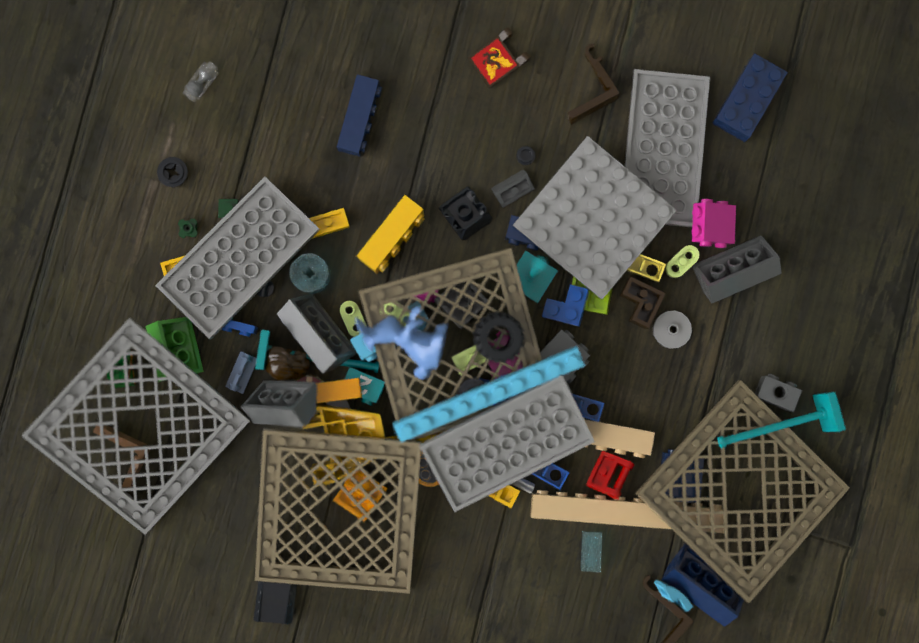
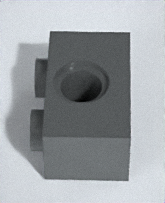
M768 374V376H761L754 394L763 402L788 412H794L802 390L797 389V385L792 382L786 381V383L779 381V377ZM776 387L782 390L780 397H776L774 394Z

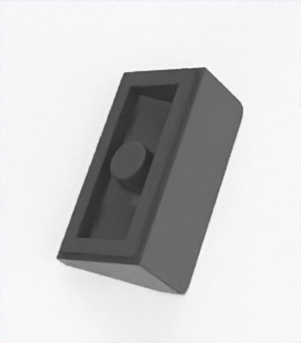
M524 170L519 171L491 188L502 208L535 189L528 173Z

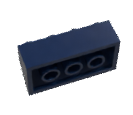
M686 543L670 562L662 578V581L677 589L690 602L724 627L736 619L740 613L744 599Z

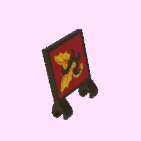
M509 27L468 57L489 88L530 61L528 52H524L515 59L503 43L513 36L512 30Z

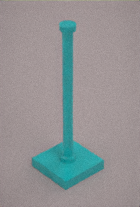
M527 251L524 252L516 265L524 295L538 303L558 270L545 263L543 259L537 258Z
M261 330L255 369L265 370L266 352L272 348V345H269L270 331ZM306 354V359H309L310 361H313V360L310 358V356ZM348 359L340 366L373 370L374 373H378L379 362L375 361V363Z
M825 392L812 395L816 412L731 436H720L717 438L720 448H725L728 444L817 419L820 421L823 432L844 431L846 428L836 393Z

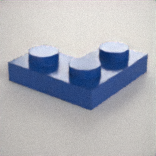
M570 285L565 303L547 298L542 317L580 327L590 290Z

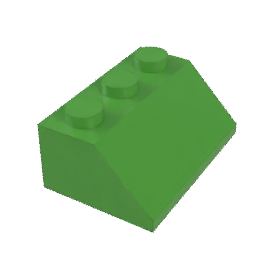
M188 317L161 320L146 326V330L150 335L196 374L203 372L192 321ZM156 367L157 377H167Z

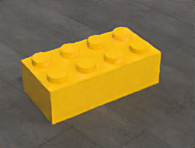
M404 195L357 255L358 259L376 274L380 271L383 273L389 266L388 260L392 256L395 258L400 252V245L403 241L407 242L411 238L414 227L418 228L424 221L423 209Z

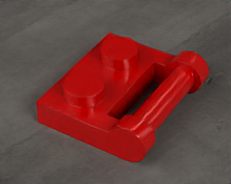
M602 450L586 485L619 500L622 486L629 471L633 470L634 464ZM618 465L623 468L612 489L608 486Z

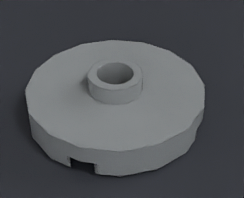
M675 310L666 311L661 314L653 325L655 339L660 345L669 349L685 345L692 333L688 317ZM671 326L676 328L675 333L670 332Z

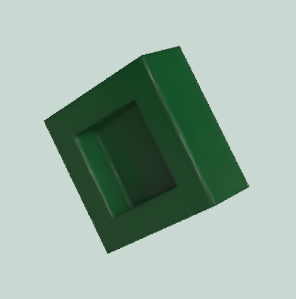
M219 199L218 218L223 219L239 203V200Z

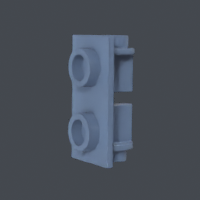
M240 351L225 387L243 394L255 368L257 358Z

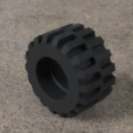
M488 313L487 316L482 317L481 321L475 325L476 329L473 331L475 348L489 361L505 363L507 360H513L516 354L519 355L520 349L524 347V329L517 319L507 313ZM498 325L506 327L510 334L508 343L500 349L493 348L488 343L490 330Z

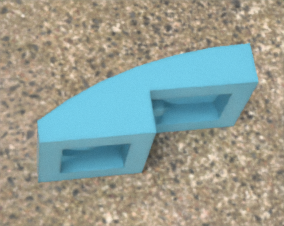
M659 580L654 582L662 597L673 603L675 602L676 606L687 612L693 608L690 601L677 589Z

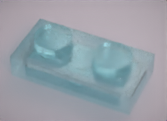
M582 531L580 570L601 572L602 532Z

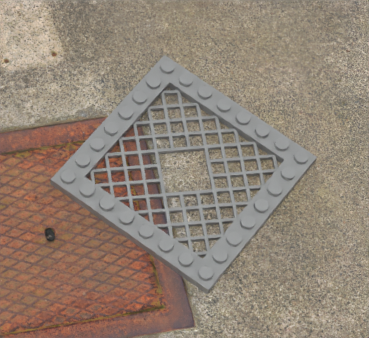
M129 318L23 433L22 437L146 535L249 423L250 419L139 324ZM132 346L136 351L127 350ZM138 354V365H127V355ZM141 355L152 364H142ZM123 356L124 365L114 366L116 362ZM153 367L154 377L143 378L142 368ZM156 367L167 377H157ZM139 368V378L128 379V369ZM113 369H124L125 379L114 380ZM110 370L111 380H101ZM168 380L169 390L158 391L157 381ZM143 381H154L155 391L144 392ZM172 381L181 389L172 390ZM129 382H140V392L129 393ZM111 383L112 394H101L100 384ZM114 383H125L126 393H115ZM97 385V395H87ZM172 393H183L184 403H173ZM158 394H169L170 404H159ZM187 394H189L197 402L187 403ZM141 395V405L130 406V396ZM144 395H155L156 405H145ZM126 396L127 406L116 407L115 397ZM112 397L113 407L102 408L101 398ZM98 398V408L87 409V399ZM83 399L84 409L73 410ZM198 405L199 415L188 416L187 406ZM184 406L185 416L174 417L173 407ZM202 406L206 410H208L211 413V415H202ZM170 407L171 417L160 418L159 408ZM156 408L159 445L119 448L116 411ZM102 411H113L114 421H103ZM88 412H99V422H88ZM73 413H84L85 423H74ZM70 414V424H60ZM213 418L214 428H203L202 419ZM216 418H217L219 421H221V423H220L218 426H217V420H216ZM199 419L200 429H189L188 420ZM174 420H185L186 430H175ZM160 421H171L172 431H161ZM114 424L115 434L104 435L103 425ZM100 425V435L89 436V426ZM85 426L86 436L75 437L74 427ZM71 427V437L61 438L60 428ZM200 432L201 442L190 443L189 433ZM203 432H212L204 440ZM186 433L187 443L176 444L175 434ZM172 434L173 444L162 445L161 435ZM115 438L116 448H105L104 439ZM101 439V449H90V440ZM86 440L87 450H76L75 441ZM64 441H72V448ZM190 446H199V447L191 454V452H190ZM176 447H187L188 456L177 457ZM162 448H173L174 457L163 458ZM145 449V459L134 460V450ZM148 449H159V458L149 459ZM116 451L117 461L106 462L105 452ZM119 451H130L131 460L120 461ZM102 452V462L92 463L91 453ZM86 453H87V455H88V461H87L84 457H82L80 454H86ZM186 460L178 469L177 461ZM174 461L175 471H164L163 462ZM160 462V472H149V463ZM146 463V473H135V464ZM131 464L132 474H121V465ZM117 465L118 475H107L106 466ZM95 466H103V473ZM173 474L164 484V475ZM161 475V485L150 486V476ZM147 476V486L136 487V477ZM132 477L133 487L122 488V478ZM118 478L119 486L111 479ZM151 489H159L151 498ZM137 490H148V499L137 500ZM126 491H133L134 498Z

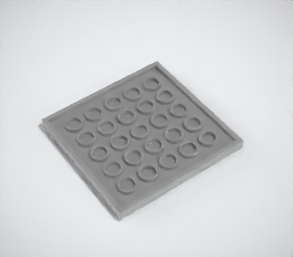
M587 136L513 226L602 300L677 210Z

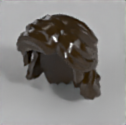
M270 348L266 352V370L274 379L279 381L304 377L311 364L310 360L306 359V353L301 349H297L294 355L290 354L292 352L290 348Z

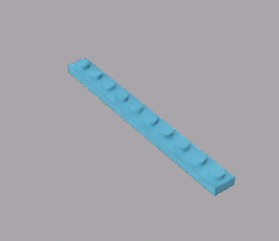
M577 346L393 422V426L400 442H403L585 365Z

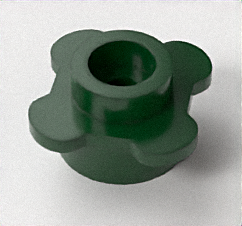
M195 219L188 221L179 220V236L181 238L186 236L196 237L198 235L197 221Z

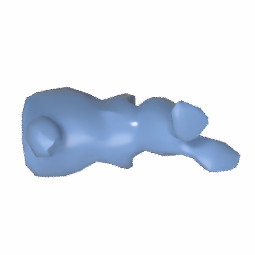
M420 306L412 309L405 327H402L396 317L393 316L386 317L373 327H367L356 317L355 321L358 330L364 336L363 342L371 352H373L376 343L387 344L394 342L405 349L411 359L418 365V368L415 369V376L417 378L425 379L430 376L433 368H438L443 353L448 323L438 325L434 333L419 331L417 326L424 324L422 320H416V315L421 312Z

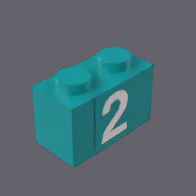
M349 367L344 380L360 378L361 401L371 406L373 402L377 404L385 387V382Z

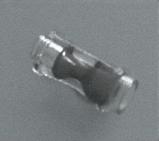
M210 61L208 63L203 62L184 87L185 90L182 93L193 102L197 99L199 100L219 75L217 72L218 67Z

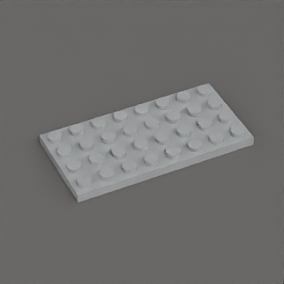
M634 69L624 167L677 210L665 225L692 227L693 204L699 203L710 77Z
M264 177L155 286L211 340L320 229L277 187Z
M560 375L421 443L419 446L454 512L595 441L563 376Z

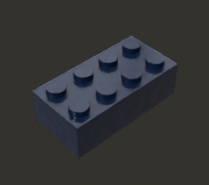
M754 53L712 124L743 142L747 141L788 72Z

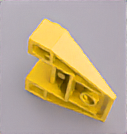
M324 404L316 405V414L312 417L310 423L303 427V429L323 426L324 432L329 434L385 438L381 414ZM335 455L340 462L348 457ZM331 457L330 461L324 462L330 471L338 465ZM355 457L360 464L367 459ZM352 459L344 464L349 472L358 467ZM321 466L314 471V474L319 479L328 474ZM341 468L333 473L338 480L347 476ZM330 476L323 481L324 485L335 483Z

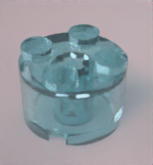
M311 253L299 256L291 264L289 271L290 279L294 286L307 294H316L325 290L331 277L327 263L318 255ZM312 269L315 274L309 278L306 273H309Z

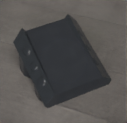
M469 186L438 208L461 240H468L470 236L487 224H490L492 220L486 206L480 202Z
M258 581L253 620L256 622L292 624L295 614L294 605L297 584Z

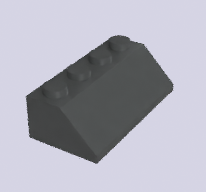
M762 235L692 266L704 294L711 303L782 274L779 256Z
M313 294L289 299L277 313L281 322L289 329L294 339L299 342L305 353L310 356L322 373L336 369L357 353L354 346Z
M264 380L243 403L241 408L254 424L305 427L316 414L317 384L315 382Z

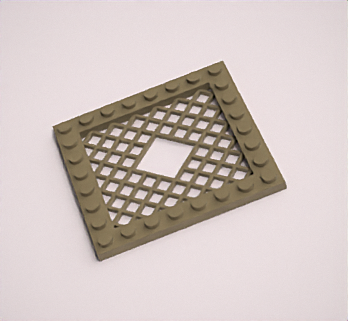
M511 248L359 291L369 327H373L386 317L391 316L384 311V305L388 303L395 304L403 309L397 319L402 324L401 317L406 311L411 313L408 306L412 299L422 303L421 312L424 306L434 310L430 320L420 316V314L416 315V320L420 318L427 322L423 330L425 332L430 325L437 328L438 325L432 322L437 312L447 317L443 324H446L450 319L473 332L476 329L475 325L480 322L487 308L493 312H501L505 304L508 314L517 319L524 329V347L520 349L519 355H515L518 357V360L514 367L499 362L500 364L494 373L486 368L489 360L486 359L483 366L474 362L478 354L476 349L464 371L441 359L440 363L450 367L446 376L440 375L436 372L438 368H434L431 370L427 382L405 371L410 361L414 364L416 363L410 356L408 357L399 352L401 346H398L396 350L394 342L387 344L376 343L374 346L396 421L414 414V411L420 412L416 409L420 399L429 403V408L436 405L434 402L439 393L449 399L453 398L465 376L470 379L475 378L467 374L471 364L481 368L476 379H479L485 370L493 375L490 380L491 382L496 377H500L498 373L502 365L510 368V373L518 371L516 368L520 361L523 368L542 361ZM497 273L498 279L490 274ZM485 276L481 285L472 281L473 279ZM488 278L498 282L493 292L483 287ZM466 282L462 291L452 286L455 284ZM469 283L479 287L474 297L465 293ZM499 286H501L504 298L495 294ZM447 287L443 296L434 291ZM450 288L460 293L455 303L445 298ZM481 290L491 294L486 304L477 300ZM429 292L424 301L415 297ZM431 294L441 298L436 308L427 304ZM463 295L472 299L467 309L458 305ZM494 296L503 301L498 311L489 306ZM409 298L405 307L395 302ZM444 300L453 305L448 315L439 310ZM475 302L484 306L479 316L470 312ZM389 305L387 309L388 313L390 312L392 305ZM456 307L465 311L461 321L451 317ZM468 314L477 318L473 328L463 324ZM495 326L493 328L500 331L501 334L496 342L488 338V341L495 344L493 348H497V346L503 348L504 346L499 343L504 334L509 337L510 334L506 332V327L502 330ZM398 355L407 359L403 368H401ZM453 369L462 374L458 383L448 379ZM403 374L412 378L408 387ZM434 375L443 379L438 389L429 384ZM415 380L424 385L420 394L410 390ZM446 381L455 386L451 395L441 391ZM427 387L436 391L432 401L422 396ZM409 393H411V394L415 395L416 397H418V398L416 399V401H415L413 407H412V403H411V400H410ZM494 405L482 408L408 440L451 429L494 407Z
M738 380L635 494L746 602L750 603L848 491L849 487L790 428L767 433L766 435L771 440H764V435H760V440L751 441V438H749L747 441L732 443L734 444V455H725V448H721V455H712L711 444H718V441L712 440L719 432L720 436L724 437V430H733L734 435L737 434V430L749 431L782 421L741 380ZM737 416H746V427H737ZM733 418V427H725ZM750 419H751L758 427H750ZM751 443H760L761 454H751ZM764 443H773L774 454H765ZM738 444H747V454L738 455ZM707 447L708 455L699 456V454ZM778 447H779L785 454H778ZM787 456V467L778 468V457ZM748 457V468H739L738 458ZM752 457H761V468H752ZM765 457H774V468H765ZM708 458V469L699 470L698 459ZM712 458H721L722 469H712ZM725 458H734L735 469L725 468ZM695 460V470H686ZM791 460L799 467H792ZM779 470H788V481H779ZM792 470H801V481H792ZM761 471L763 510L727 511L726 472ZM765 471H774L775 481L766 482ZM699 472H708L709 483H699ZM712 472H722V483H713ZM686 473H695V484H686ZM805 473H806L812 480L805 481ZM682 474V484H673ZM814 483L815 494H806L805 484ZM775 484V495L766 496V485ZM779 484H788L789 495L779 494ZM792 484H801L802 495H793ZM699 486H709V497H700ZM713 486H722L723 497H713ZM673 487H682V498H673ZM686 487H696V498H686ZM668 489H669V497L665 494V492H666ZM806 497H812V499L806 504ZM776 498V509H767V499ZM780 498H789V509H780ZM793 498H802V508L793 509ZM700 500H709L710 511H700ZM713 500H723V511H714ZM673 501H683V511ZM687 501H696V512H687ZM767 512H776L777 523H767ZM780 512H789L790 523H781ZM793 512H799L798 515L794 518ZM736 513L737 524L728 525L727 514ZM741 513H750V524H741ZM754 513H763L762 524H754ZM701 514H710V525H701ZM714 514H723L724 525H714ZM688 515H697V524ZM768 526H777V537H768ZM781 526H787L781 533ZM737 527V538L728 539V528ZM741 527H750L751 538H741ZM754 527H764V537L755 538ZM710 528L711 538L702 529ZM714 528H724V539H715ZM768 540H775L768 548ZM738 541V552L729 553L728 542ZM742 541H751V552H742ZM755 541H764V551L755 552ZM715 542H724L725 552ZM742 555H751L752 566L742 565ZM755 555H762V556L756 561ZM729 556H738V564Z
M264 428L255 581L410 593L421 457L419 445H421L422 441L406 440L400 442L399 439ZM283 451H288V453L283 456ZM296 452L308 454L301 459ZM291 454L299 461L292 468L285 461ZM316 454H325L328 456H326L321 461ZM335 455L348 457L340 462ZM310 456L318 462L312 469L304 462ZM330 457L338 464L331 471L324 464ZM355 457L367 459L360 464ZM350 459L358 466L352 472H349L344 466ZM375 459H386V461L379 465ZM370 460L377 467L371 474L363 467ZM394 460L400 461V467ZM389 462L397 469L390 476L383 469ZM282 464H283V465L287 468V470H288V471H287L285 474H283V475H282ZM300 464L307 470V473L301 478L294 471ZM320 466L328 473L322 479H319L314 474V471ZM339 468L347 474L341 481L333 474ZM359 469L367 476L360 483L353 476ZM378 471L386 477L380 484L372 477ZM290 473L297 480L292 486H289L284 481V478ZM399 473V483L397 485L392 478ZM309 475L317 482L311 488L303 481ZM329 476L336 482V485L330 490L323 484V481ZM348 478L356 484L350 491L342 485ZM368 480L376 486L369 493L362 487ZM388 481L396 488L390 494H387L381 488ZM282 483L287 490L280 495ZM299 483L306 490L300 497L293 491V488ZM318 485L326 492L320 498L312 492ZM340 487L364 515L339 536L335 537L311 509L336 488ZM358 488L365 494L360 501H357L351 495ZM377 490L385 497L379 503L371 497ZM398 491L396 504L390 497ZM288 492L296 499L290 505L282 498ZM308 494L315 500L309 507L302 501ZM367 498L374 505L368 512L360 505ZM386 500L394 507L388 513L380 507ZM281 502L286 509L279 514ZM298 502L305 509L299 516L292 509ZM376 509L383 515L377 522L369 515ZM287 511L295 518L289 524L281 517ZM395 511H396V524H395V522L389 517V516H390L393 512H395ZM307 512L314 519L308 526L301 519ZM366 517L373 524L367 530L359 524ZM385 519L392 525L386 532L379 526ZM280 521L285 527L278 532ZM297 521L304 528L298 534L291 528ZM316 523L323 529L317 536L310 529ZM355 526L362 532L356 539L349 533ZM375 527L382 534L376 540L368 534ZM395 529V537L393 542V540L388 536V534ZM286 530L294 536L287 543L280 536ZM306 531L313 537L307 544L300 538ZM325 533L332 539L326 546L319 539ZM345 534L352 541L347 547H344L339 542V539ZM364 536L372 543L365 549L358 543ZM384 537L391 544L386 550H383L377 544ZM279 540L284 546H282L277 551V545ZM295 540L303 546L297 553L289 546ZM315 541L322 547V550L317 554H314L309 548ZM334 543L342 550L336 556L328 549ZM354 544L361 551L356 557H353L348 552V549ZM373 546L381 553L375 559L367 553ZM285 548L293 555L287 561L279 555ZM392 548H394L393 560L386 554ZM304 550L312 556L306 563L298 556ZM323 552H326L332 558L325 565L318 558ZM343 553L351 560L345 566L337 559ZM362 555H365L370 561L364 568L357 562ZM383 556L390 563L384 569L376 563ZM296 558V560L299 563H293L291 561ZM315 560L318 564H310V563ZM335 562L338 566H330V564ZM354 563L358 568L349 566ZM374 565L377 569H368V568H369L370 566Z

